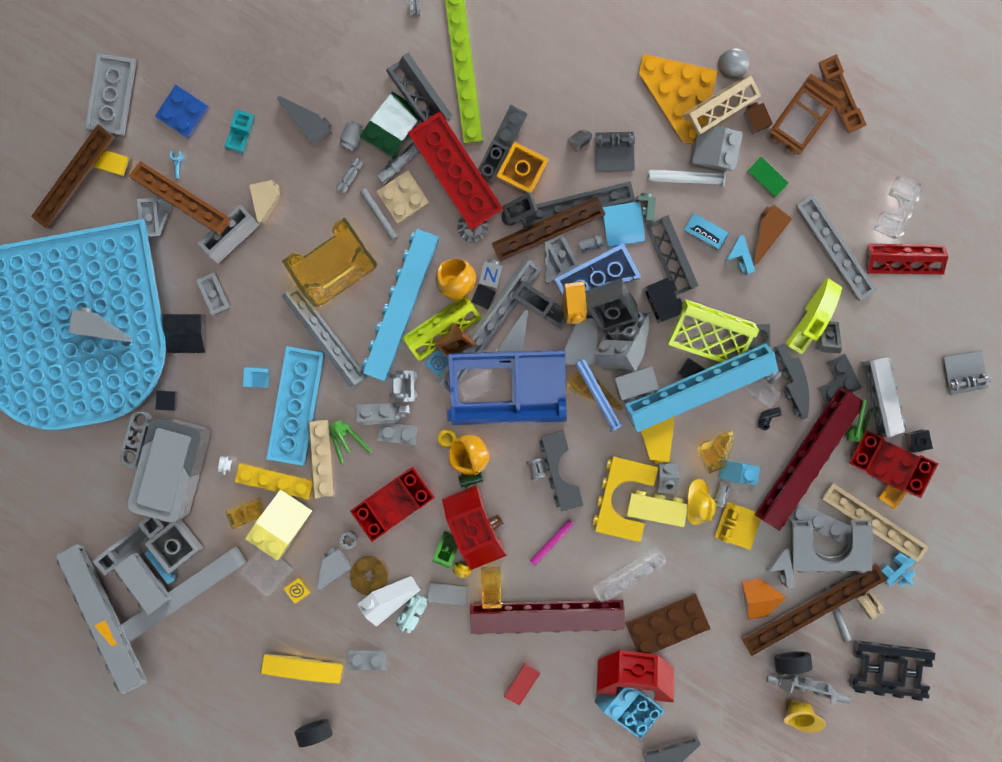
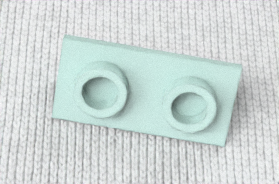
M416 594L406 602V606L403 612L398 615L396 623L402 632L410 633L411 630H414L419 621V617L414 616V614L422 615L428 604L426 597H420Z

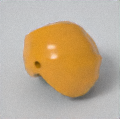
M458 258L442 262L438 266L435 277L438 291L445 297L453 300H458L468 294L476 282V274L472 266L467 261Z
M475 435L461 436L449 448V463L454 470L461 474L477 475L489 463L490 458L486 445Z

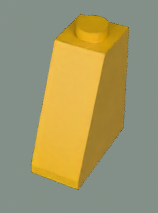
M675 416L640 431L648 459L653 460V464L659 465V463L670 461Z

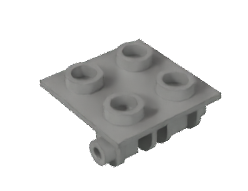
M982 350L943 357L950 395L989 388L988 383L991 382L989 375H986Z

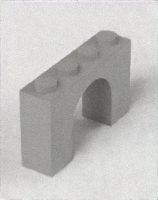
M811 520L792 521L793 571L798 573H807L808 571H816L818 573L856 571L858 573L872 571L873 526L870 520H851L850 544L842 554L834 557L821 555L814 549L813 524Z

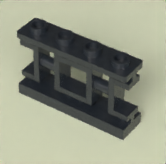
M854 640L855 652L853 656L863 659L861 676L851 675V682H849V686L854 689V692L865 694L866 691H872L873 694L885 696V693H888L896 698L911 696V699L923 701V698L929 699L930 694H928L930 686L921 684L923 666L933 667L932 660L935 661V652L930 649ZM862 651L887 654V656L879 655L878 664L871 665L869 664L870 655L862 653ZM900 657L925 659V661L917 660L915 670L907 669L908 660ZM885 661L901 663L899 681L883 679ZM872 672L876 673L875 682L883 684V686L858 683V681L867 682V674ZM906 677L914 678L913 687L921 690L897 688V686L905 687Z

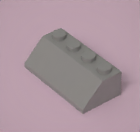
M888 356L862 361L861 364L877 435L888 438L905 432L906 421L900 412L902 403L900 397H897L896 394L898 385L896 379L892 376L894 368L891 359L889 360Z

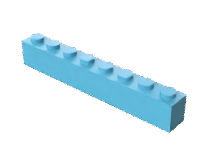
M419 229L416 230V233L412 232L409 243H411L409 251L405 250L402 258L404 265L402 269H398L395 279H398L396 286L391 287L388 295L391 297L389 305L385 304L382 315H384L383 321L377 324L375 333H378L377 337L369 345L368 350L371 353L369 358L365 357L361 368L364 369V374L382 381L387 380L440 239L438 236Z
M763 344L659 389L651 395H645L625 404L629 420L636 432H639L778 371L775 354L767 344Z

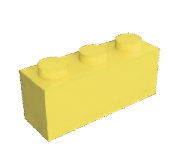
M635 490V493L630 492L626 510L627 516L684 527L688 504L684 503V499L673 497L672 500L665 499V495L654 493V497L648 496L646 491Z

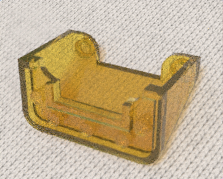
M346 218L334 224L332 228L333 237L304 257L300 253H291L282 260L301 293L314 307L326 304L371 273L377 266L376 261Z

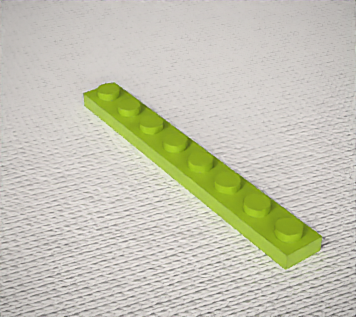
M445 0L464 144L483 142L465 1Z

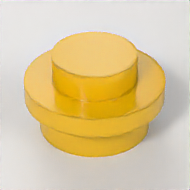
M450 429L442 430L437 437L439 445L443 448H450L457 439L456 434Z
M459 561V563H454L453 573L456 576L467 578L471 574L472 570L467 563Z

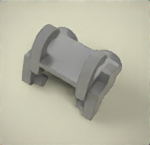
M396 371V375L390 374V378H392V394H390V397L395 398V401L398 402L416 401L417 392L414 390V382L417 380L416 371Z

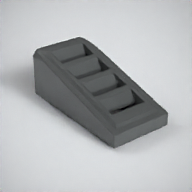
M584 129L579 130L568 139V143L577 152L591 142L593 134Z

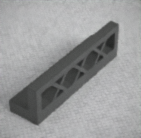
M409 53L403 55L398 63L387 68L386 72L421 122L426 121L428 115L433 116L441 112L448 123L453 115ZM400 67L405 73L404 78L397 77L393 71ZM406 84L414 86L416 89L415 94L407 92L405 89ZM417 99L426 103V110L417 106Z
M669 215L646 225V229L669 281L673 280L675 284L677 277H681L687 283L688 287L675 291V295L677 296L699 286ZM661 224L664 230L662 237L654 235L651 227ZM662 241L670 244L671 251L669 255L661 252L660 246ZM670 259L678 262L679 267L676 273L668 269L667 265Z

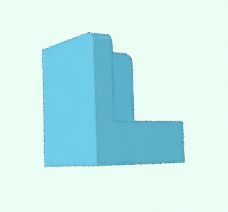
M244 367L243 387L268 388L270 369Z

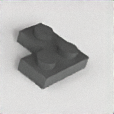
M842 354L827 362L835 380L818 389L827 405L839 386L852 393L862 388L846 354Z

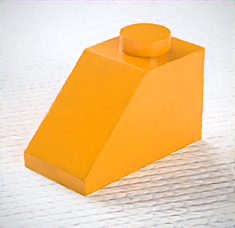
M584 281L564 285L561 305L566 324H580L586 320L587 305Z

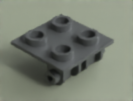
M634 132L595 133L596 171L635 170Z

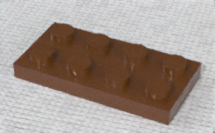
M696 593L625 622L637 652L647 654L655 653L711 629Z

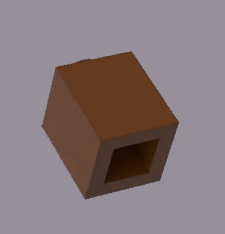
M755 102L747 106L748 110L743 113L752 134L762 131L773 124L764 103L758 105Z

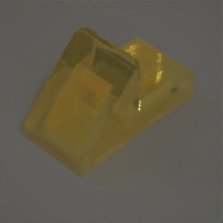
M260 498L229 509L225 513L231 528L235 529L259 519L264 509Z

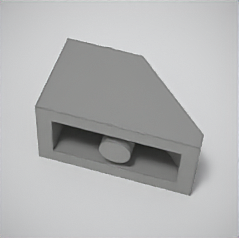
M340 547L337 550L332 548L324 554L326 557L321 562L317 586L319 591L353 566Z

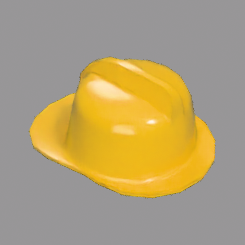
M701 479L694 480L688 489L687 518L691 524L698 525L703 521L710 522L716 511V503L709 495L707 483Z
M795 700L790 701L787 716L784 718L785 724L805 733H816L825 728V721L815 715L809 703Z

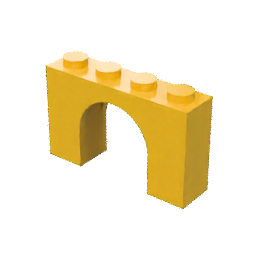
M612 456L611 459L607 460L605 470L608 471L607 478L602 480L601 489H604L602 497H598L596 507L599 508L598 515H594L592 526L595 527V532L640 542L645 523L618 515L612 507L611 498L615 488L623 482L634 481L654 486L658 467Z

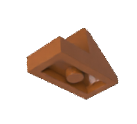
M452 323L450 335L437 339L435 347L448 355L473 347L476 342L466 331Z

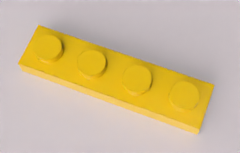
M239 463L235 478L237 483L274 492L283 490L288 495L308 500L311 497L312 480Z

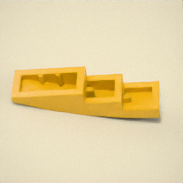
M263 654L260 673L298 680L340 684L343 665L341 663L322 662L315 659H302L297 656Z

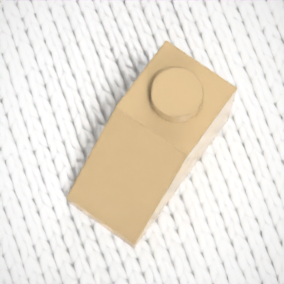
M272 180L249 185L257 223L265 224L279 201L278 196L281 195L278 184H275Z

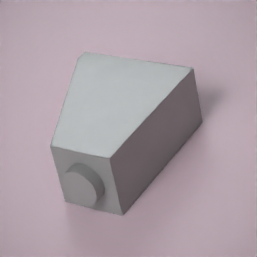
M586 315L584 322L575 324L564 348L566 351L565 365H576L577 362L583 359L587 365H598V359L595 356L598 348V324L592 315Z

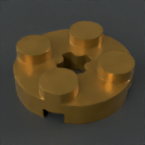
M374 556L363 557L355 562L350 570L351 585L357 592L369 595L371 592L385 587L388 581V570L379 558ZM368 570L372 571L371 574L374 575V579L371 578L370 581L366 580L364 573H367Z

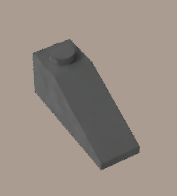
M281 96L277 97L278 101L314 147L332 133L329 129L332 125L325 117L321 119L318 114Z
M698 737L643 752L645 762H683L701 744Z

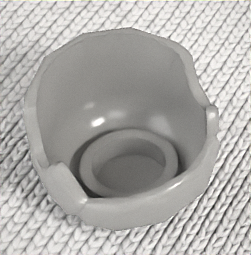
M736 48L725 51L718 60V69L725 77H741L747 72L750 65L747 53Z

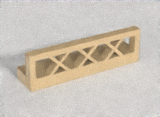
M751 75L741 77L682 114L685 122H692L697 134H702L759 98L761 94ZM750 86L754 94L750 98L743 96L745 88ZM732 96L738 98L735 107L728 106L729 99ZM716 106L723 107L719 117L713 116L714 107ZM701 115L708 117L706 125L702 128L697 121V118Z

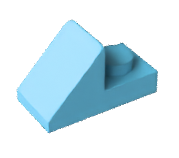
M741 235L737 237L725 261L739 257V268L741 272L744 271L745 275L755 272L745 237Z
M722 459L718 478L757 486L761 467Z

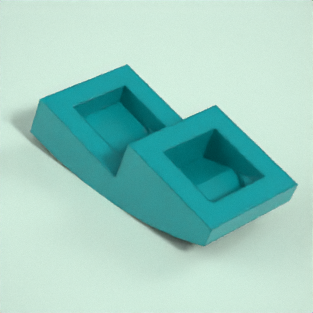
M236 109L230 124V132L224 145L225 149L244 154L252 129L254 114Z

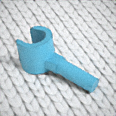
M172 150L170 157L174 161V176L179 178V166L183 160V155L179 150V156L174 158Z

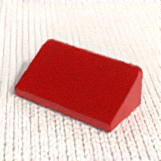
M524 663L504 693V698L520 705L539 677L540 672Z

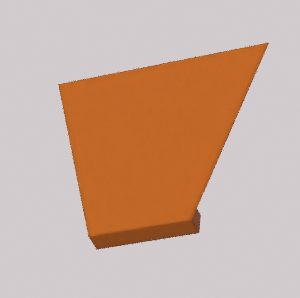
M761 579L742 582L748 620L768 617L786 598Z

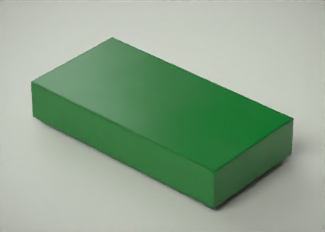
M762 157L747 170L774 198L788 184Z

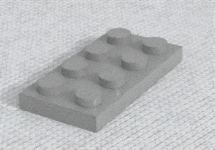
M97 53L85 125L86 130L93 131L98 124L111 134L125 136L137 60Z

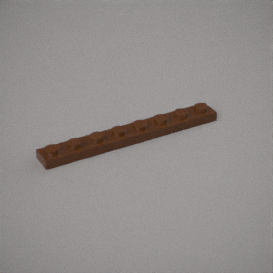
M873 563L872 571L856 573L741 639L750 655L753 656L883 583L886 579L878 565Z

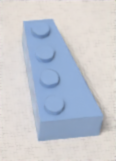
M623 243L555 278L554 282L563 297L565 284L584 281L586 292L621 278L625 283L638 280L641 276Z

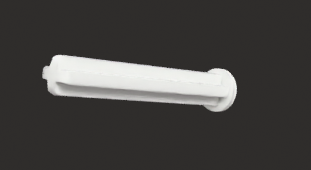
M649 170L648 180L718 184L724 187L726 172Z

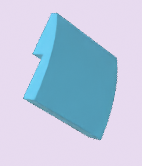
M640 201L603 207L606 214L603 216L608 248L619 246L623 243L627 245L646 241Z

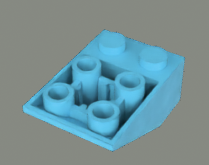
M617 687L616 695L600 694L594 701L603 713L639 739L646 734L665 711L641 689Z

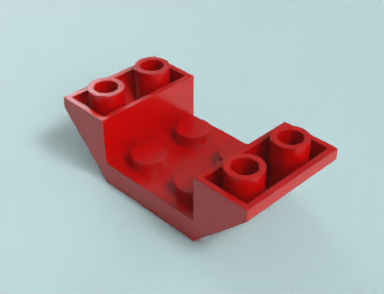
M866 429L849 464L866 475L903 493L922 498L939 463L922 455L919 457L885 441L884 437Z
M411 467L358 504L350 512L370 541L373 542L435 497L415 468Z
M477 485L442 499L446 521L461 556L471 570L507 556L500 538L496 537L483 507V497Z
M619 650L598 659L596 693L616 695L617 687L654 691L655 701L673 703L674 668L659 655Z

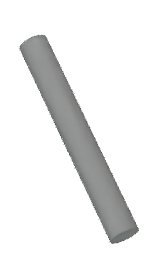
M365 188L360 191V194L391 240L397 237L395 231L368 190Z
M831 586L823 588L824 591L831 588ZM838 607L832 612L843 641L848 642L851 640V637Z

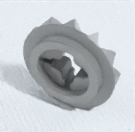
M461 217L457 226L458 233L467 242H478L486 236L488 223L485 221L480 224L481 226L475 228V235H473L470 229H464L468 225Z

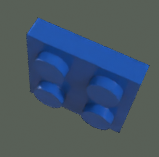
M175 85L155 117L186 138H189L209 106Z

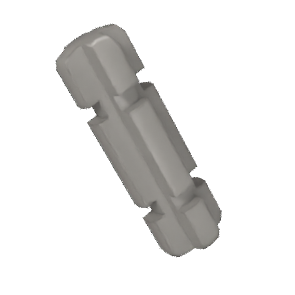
M353 159L351 167H348L341 178L342 181L336 186L339 192L346 193L348 185H351L358 174V169L360 170L363 166L361 160Z

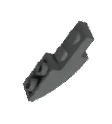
M512 104L478 168L482 177L491 183L495 180L528 115V112Z
M779 344L774 347L775 358L778 363L781 362L784 368L782 373L786 380H790V382L784 384L785 390L783 392L787 400L792 401L794 405L792 410L795 416L804 420L808 418L809 387L804 367L800 358L791 359L785 345Z

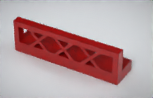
M868 243L867 252L869 260L867 273L944 275L949 256L945 245ZM874 261H882L884 263L880 267H873ZM895 262L903 263L900 267L892 266ZM915 262L922 263V265L918 268H912L910 266ZM935 262H941L940 268H931L930 265Z

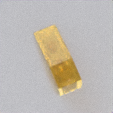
M578 370L567 380L569 383L567 387L574 395L578 393L595 401ZM595 377L610 406L621 411L623 407Z

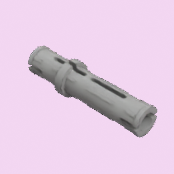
M412 142L396 158L389 160L388 165L376 174L383 184L393 175L399 173L400 169L419 152L415 144Z

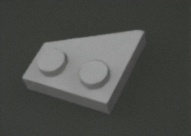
M160 197L137 199L138 219L145 220L148 238L161 237L173 207Z
M563 234L545 242V281L547 284L554 281L555 278L579 267Z

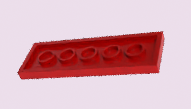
M441 112L436 113L407 132L470 230H473L503 210V207Z

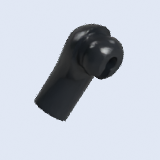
M780 407L768 409L761 413L758 419V427L761 430H768L772 418L782 416Z

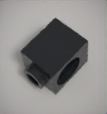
M920 429L904 433L909 452L916 453L933 449L929 430Z

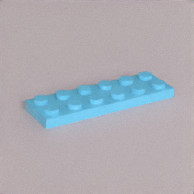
M286 346L267 460L305 466L309 446L308 421H313L325 355L323 352Z

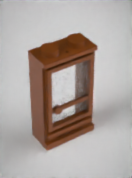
M813 74L808 75L768 133L771 135L769 138L777 144L782 142L787 146L785 149L791 154H801L843 95Z

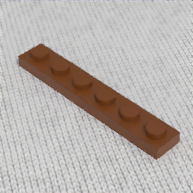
M141 161L129 175L133 181L219 236L231 222L228 216Z

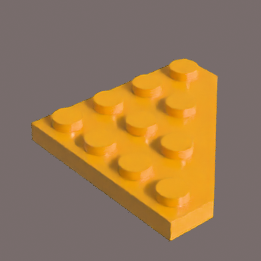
M643 54L638 75L648 87L649 92L660 106L670 125L674 128L680 141L694 145L697 132L691 121H684L682 114L712 96L718 70ZM701 115L697 118L699 125H706V116Z

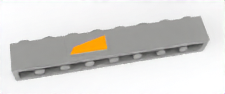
M75 544L57 554V565L66 576L65 582L74 593L73 599L82 610L81 616L90 627L89 633L98 644L97 650L100 656L105 659L106 670L113 676L115 689L121 694H126L147 683L148 681L84 546Z

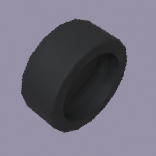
M784 652L774 657L775 669L779 674H800L812 670V659L809 652Z
M321 719L298 728L294 731L299 747H308L330 738L333 732L329 720Z

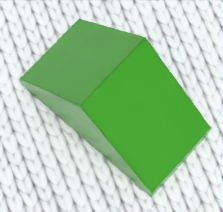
M443 532L432 562L449 569L458 549L452 534Z

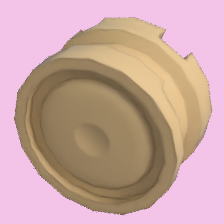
M870 590L865 592L863 596L856 597L857 602H860V607L871 620L875 619L877 614L885 612L878 599Z

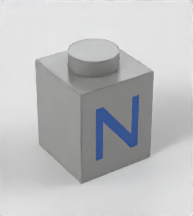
M489 259V262L484 261L479 285L498 289L503 266L500 265L499 261Z

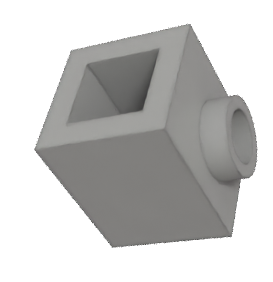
M659 463L657 475L658 493L677 494L679 464Z

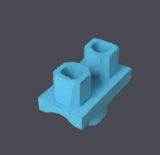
M899 553L893 561L900 568L894 572L887 565L881 572L889 587L900 577L903 578L898 582L901 587L906 583L912 586L914 582L911 578L916 573L913 570L908 574H905V572L915 564V560Z

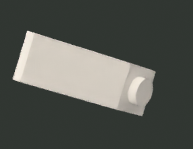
M410 576L371 592L357 605L364 617L377 627L421 591L413 577Z

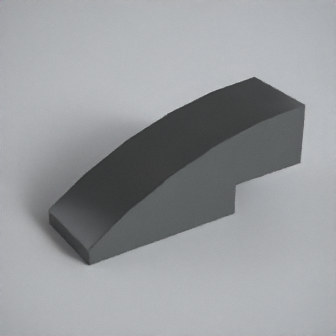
M522 281L512 297L562 330L566 325L562 307Z

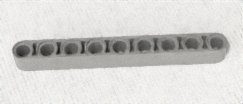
M234 547L168 592L171 599L153 613L148 615L141 611L124 622L121 626L128 641L131 642L245 564L247 560L238 547Z

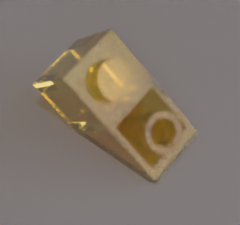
M732 431L722 433L716 439L706 441L697 448L699 456L709 474L727 466L735 443Z
M481 567L482 609L502 608L500 567Z

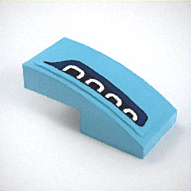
M694 213L684 229L686 233L701 239L704 243L718 250L721 249L729 235L727 231Z

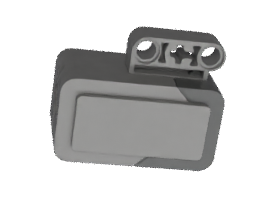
M143 411L136 412L131 416L120 454L122 465L137 470L128 500L130 511L166 522H175L189 515L211 433L208 428L172 417L152 420L151 415ZM140 415L145 419L142 426L137 422V418ZM133 436H136V438L139 439V442H135ZM128 453H132L134 455L135 459L133 463H130L127 460Z

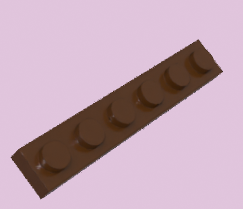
M97 124L31 217L44 228L49 229L115 136Z
M598 196L497 240L492 243V246L501 262L606 214Z

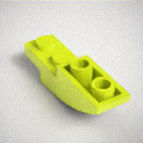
M829 278L825 279L805 307L807 313L786 341V345L803 354L812 340L818 341L835 311L842 290L841 286Z

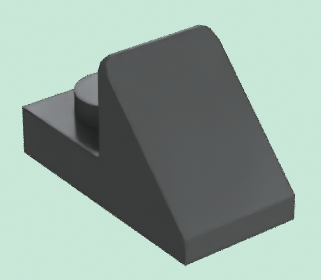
M531 192L502 206L509 224L538 212Z
M829 321L817 341V350L828 353H841L842 344L839 322Z

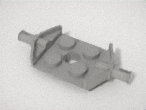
M795 674L779 676V678L767 675L766 683L777 685L790 693L793 692L795 686V689L806 692L807 689L812 690L814 694L830 699L831 704L836 702L850 704L851 701L850 696L840 694L825 681L820 682Z

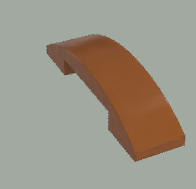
M837 54L818 62L824 83L843 95L834 108L846 131L851 133L866 126L867 124L860 108H857L843 75L844 70Z

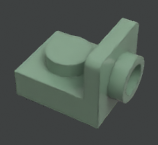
M641 193L640 196L636 197L635 202L647 203V205H643L642 217H645V222H653L656 197H652V194Z

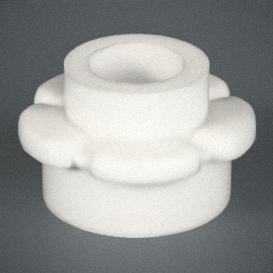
M228 456L220 457L218 472H223V475L226 474V471L230 472L232 460H229Z

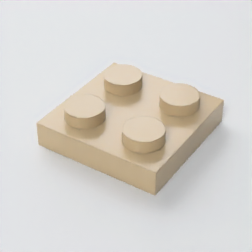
M406 171L376 191L397 224L429 204V201L409 171Z

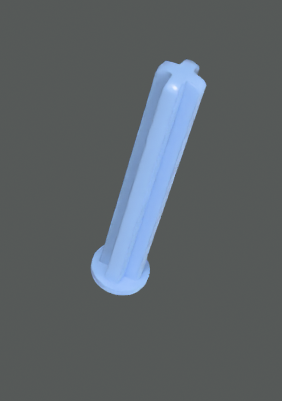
M583 359L577 362V369L611 428L609 431L612 432L623 426V423L620 424L586 361Z

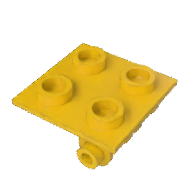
M727 502L714 538L751 550L761 519L754 515L756 511Z

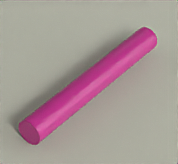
M569 519L535 554L530 562L536 566L573 527L574 523Z

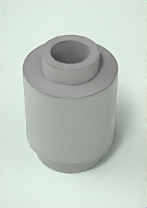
M354 121L351 124L347 123L339 138L341 140L339 145L350 151H353L354 147L357 148L361 139L360 135L363 132L362 125Z

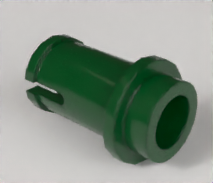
M481 472L477 475L461 474L462 476L458 477L461 488L465 487V489L467 486L483 483Z

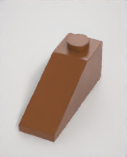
M772 205L770 208L767 206L760 214L762 219L759 221L752 256L754 266L759 263L792 220L789 215L776 205Z

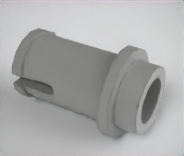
M594 234V237L578 241L582 253L597 247L601 249L600 247L604 246L601 235Z
M719 482L716 497L713 499L716 506L724 508L727 505L726 500L731 488L730 485Z

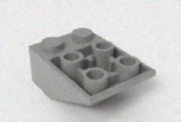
M638 312L637 321L606 332L595 352V356L603 369L636 372L644 357L651 319L650 312Z

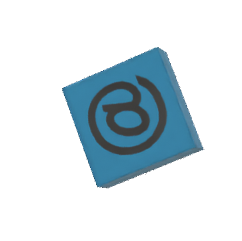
M436 350L425 365L440 376L449 364V359Z

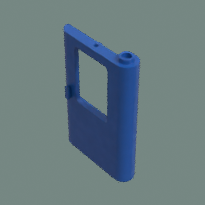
M545 350L448 354L451 410H447L448 422H451L452 425L567 422L566 351ZM511 369L512 400L467 403L459 401L458 370Z

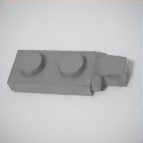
M399 403L357 405V425L393 424L396 421H400V418H410L409 406L400 405Z

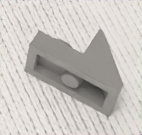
M782 547L766 570L769 572L782 570L779 573L781 584H784L786 588L795 587L789 549Z

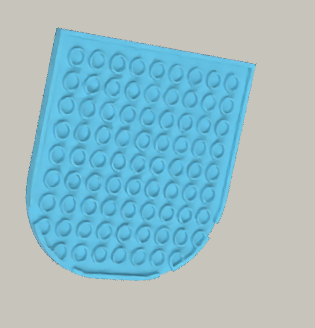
M140 219L0 245V409L24 425L43 430H60L115 420L137 408L156 386L162 373L166 355L163 320L145 220ZM79 307L91 308V312L98 313L132 337V342L69 333L72 310H79Z

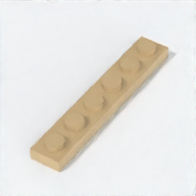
M834 483L830 484L821 498L852 520H870L875 535L908 557H911L917 563L920 562L929 548Z

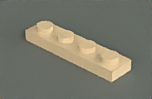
M328 420L308 421L313 497L334 496Z

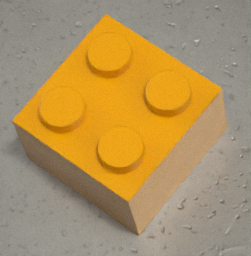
M514 142L496 177L501 182L525 194L533 193L549 159Z

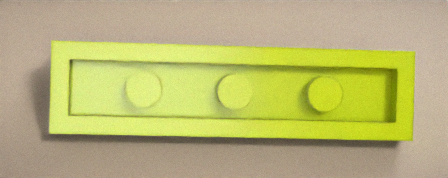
M465 295L453 301L402 338L420 362L438 349L435 347L436 341H433L437 334H442V337L450 335V330L448 329L452 323H457L460 328L466 330L482 317ZM470 311H473L475 314L470 319H464L465 315ZM426 345V349L418 354L416 349Z

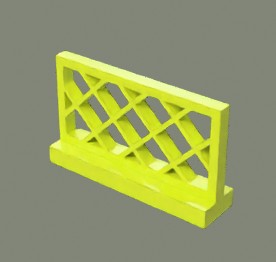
M685 299L682 304L683 309L667 343L670 346L722 363L729 360L727 354L737 350L739 355L747 352L753 337L757 336L759 329L753 322ZM685 316L692 317L695 323L684 327L682 322ZM706 322L710 323L713 329L702 333L699 325ZM697 327L700 334L689 339L686 331ZM724 328L728 329L730 335L720 339L717 331ZM685 333L687 340L681 343L674 341L677 335ZM715 333L718 340L707 344L704 337ZM740 335L747 336L745 342L737 345L735 337ZM702 338L705 346L698 349L694 348L692 342ZM733 339L735 346L724 350L722 343ZM720 344L722 352L718 354L710 353L709 348Z

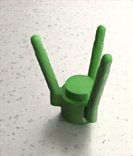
M863 400L858 424L851 425L845 433L849 441L860 442L866 431L872 414V409H869L862 426L866 400Z
M339 420L329 426V435L332 438L340 464H344L337 442L338 439H340L346 452L350 453L348 445L343 438L347 435L346 431L368 453L372 452L350 429L347 423L343 424L342 420Z

